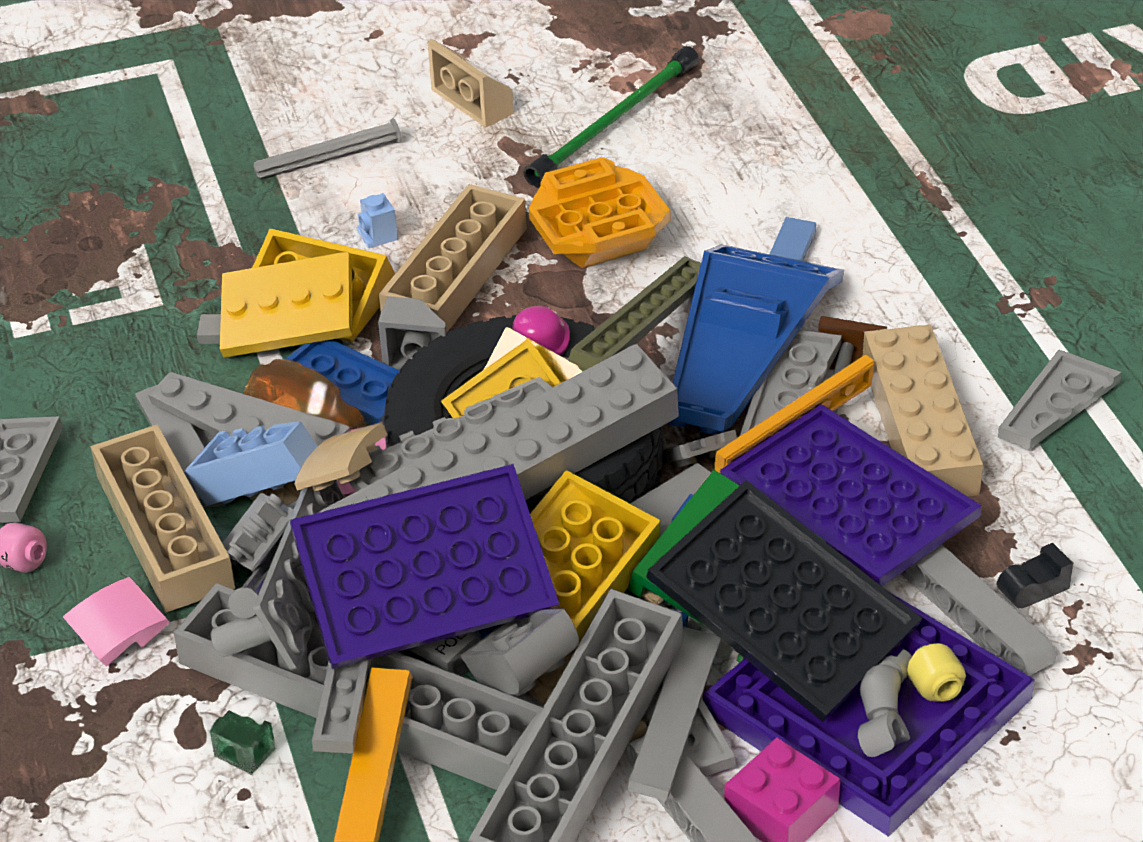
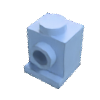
M385 194L370 195L360 199L361 213H358L360 226H357V231L368 249L398 240L395 209Z

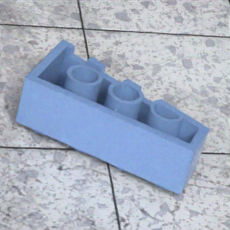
M301 421L275 424L267 431L264 426L255 427L248 434L244 428L236 429L231 433L233 436H229L227 431H219L185 469L184 474L206 506L218 502L227 504L239 496L246 495L247 497H252L261 490L267 488L276 490L288 482L295 481L302 465L318 446Z

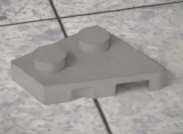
M731 430L664 449L663 462L664 464L675 462L678 468L696 463V456L708 452L709 458L716 457V451L737 438L736 431Z

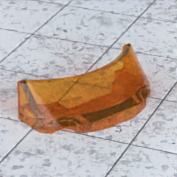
M274 359L269 364H261L252 371L243 391L245 395L347 425L350 429L365 427L362 414L357 407L349 406L342 400L341 390L317 371L309 369L298 362Z

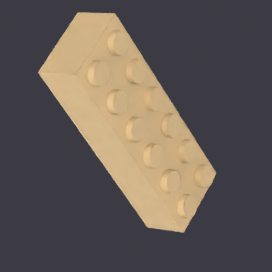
M468 184L379 293L381 312L387 296L421 299L446 323V330L448 332L526 231L525 198Z
M931 324L864 332L863 356L866 354L874 360L871 390L891 448L967 497L980 495L983 462Z
M158 424L90 446L97 478L165 613L202 600L216 583L230 589L235 588L230 557Z

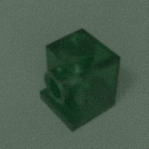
M228 710L223 717H219L210 729L214 756L251 775L276 749L272 724L266 720L259 725L250 717H242Z

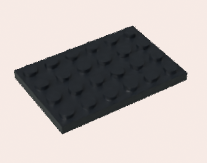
M747 480L651 566L646 576L648 580L823 723L861 685L866 672L873 666L879 665L886 657H889L919 627L922 620L919 615Z

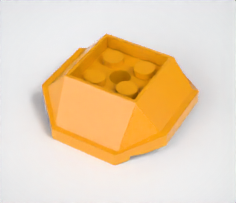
M604 157L546 172L540 183L541 186L529 206V219L553 254H563L581 268L646 250L654 237L671 221V210L644 175L628 168L615 166V162Z

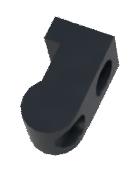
M1052 542L1041 547L1040 555L1023 562L1021 565L1015 564L1006 568L998 577L996 585L1017 608L1022 609L1070 589L1073 562Z

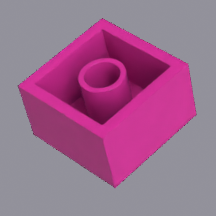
M775 738L725 784L724 800L749 831L762 842H805L838 811L840 778L779 738Z

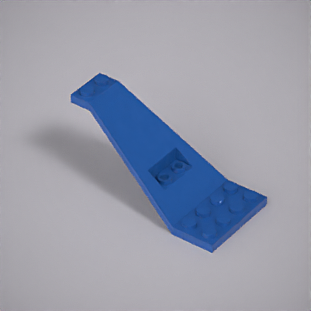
M723 244L705 250L672 382L677 388L679 417L668 422V424L678 427H686L687 424L700 426L701 432L714 435L720 434L721 431L724 432L733 426L827 290H831L834 286L842 283L844 270Z

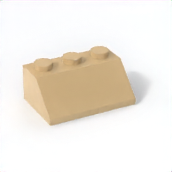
M433 39L427 41L431 90L485 128L513 114L514 96L509 86L503 84L454 50Z

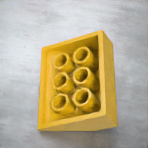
M269 229L252 267L256 268L349 251L352 259V336L337 339L353 343L380 308L379 293L395 275L386 255L274 229Z
M566 470L531 512L530 516L559 601L558 609H565L575 626L580 644L610 589L624 593L628 588L633 570L660 537V520Z

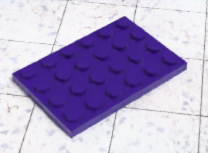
M822 404L720 470V474L739 486L745 480L750 482L814 534L824 539L828 545L880 586L887 584L981 517L980 504Z
M514 464L290 520L291 531L331 669L530 617L540 610L558 609L559 601Z

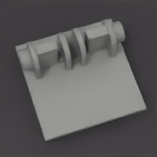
M260 493L222 543L230 559L254 572L257 566L266 560L270 549L280 536L284 534L294 509L284 505V502L274 494L267 496Z

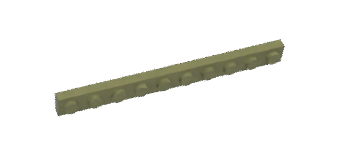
M686 256L681 258L571 349L568 362L578 365L581 371H585L626 348L637 344L694 294L701 263Z

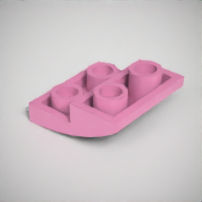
M130 577L119 580L97 591L63 616L106 667L135 641L143 648L170 623Z

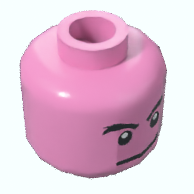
M16 522L6 524L0 528V566L22 573L33 572L44 561L47 553L46 538L41 530Z

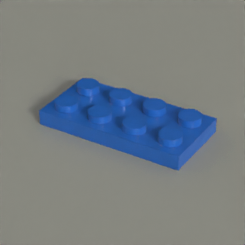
M333 340L303 344L274 368L275 380L371 425L382 422L383 426L388 391L396 374L400 373L399 370Z

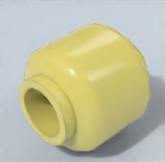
M940 643L920 647L909 660L907 667L909 678L918 692L926 700L933 702L949 701L957 696L962 689L966 677L964 667L948 646Z

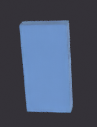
M786 217L770 254L804 261L816 233L817 222Z

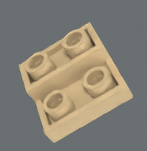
M380 422L333 436L322 442L302 465L294 483L296 489L300 490L312 486L314 491H318L334 484L336 479L339 480L340 484H343L361 476L359 470L372 462L368 453L377 449L376 442L388 436L383 423Z

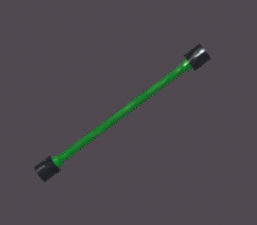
M690 46L682 47L672 56L665 69L553 154H543L528 164L523 171L527 182L534 187H540L546 172L557 170L562 161L670 78L675 76L681 77L699 64L697 52Z

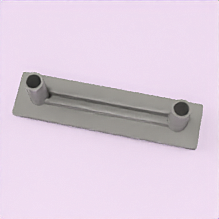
M337 479L334 480V484L318 491H314L312 486L302 489L298 500L286 505L294 510L284 534L280 536L282 539L254 604L253 610L255 615L248 619L238 618L215 627L211 631L213 646L221 657H227L272 640L288 668L293 670L299 667L317 617L291 531L290 520L319 513V511L345 498L346 496L338 486Z

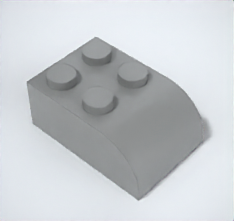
M565 609L540 610L530 617L501 624L463 653L461 658L479 684L506 694L520 696L532 689L536 684L534 680L543 673H549L559 668L565 662L564 657L578 647L579 638L575 626Z

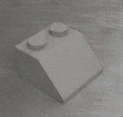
M387 296L378 321L382 363L400 371V368L406 361L412 359L413 354L423 346L427 347L430 341L441 335L443 337L446 336V323L421 299Z

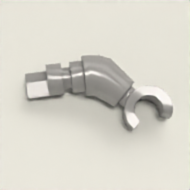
M904 649L897 657H886L879 665L869 669L861 682L860 693L867 718L870 721L860 725L858 739L864 754L869 757H876L910 739L908 730L898 714V693L901 689V683L908 676L907 667L912 657Z

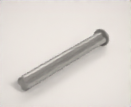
M392 118L390 123L255 161L253 167L256 176L261 179L392 140L400 142L401 133L397 121Z
M264 564L259 565L245 584L230 595L228 605L234 616L248 619L255 615L253 607L269 570L265 568Z

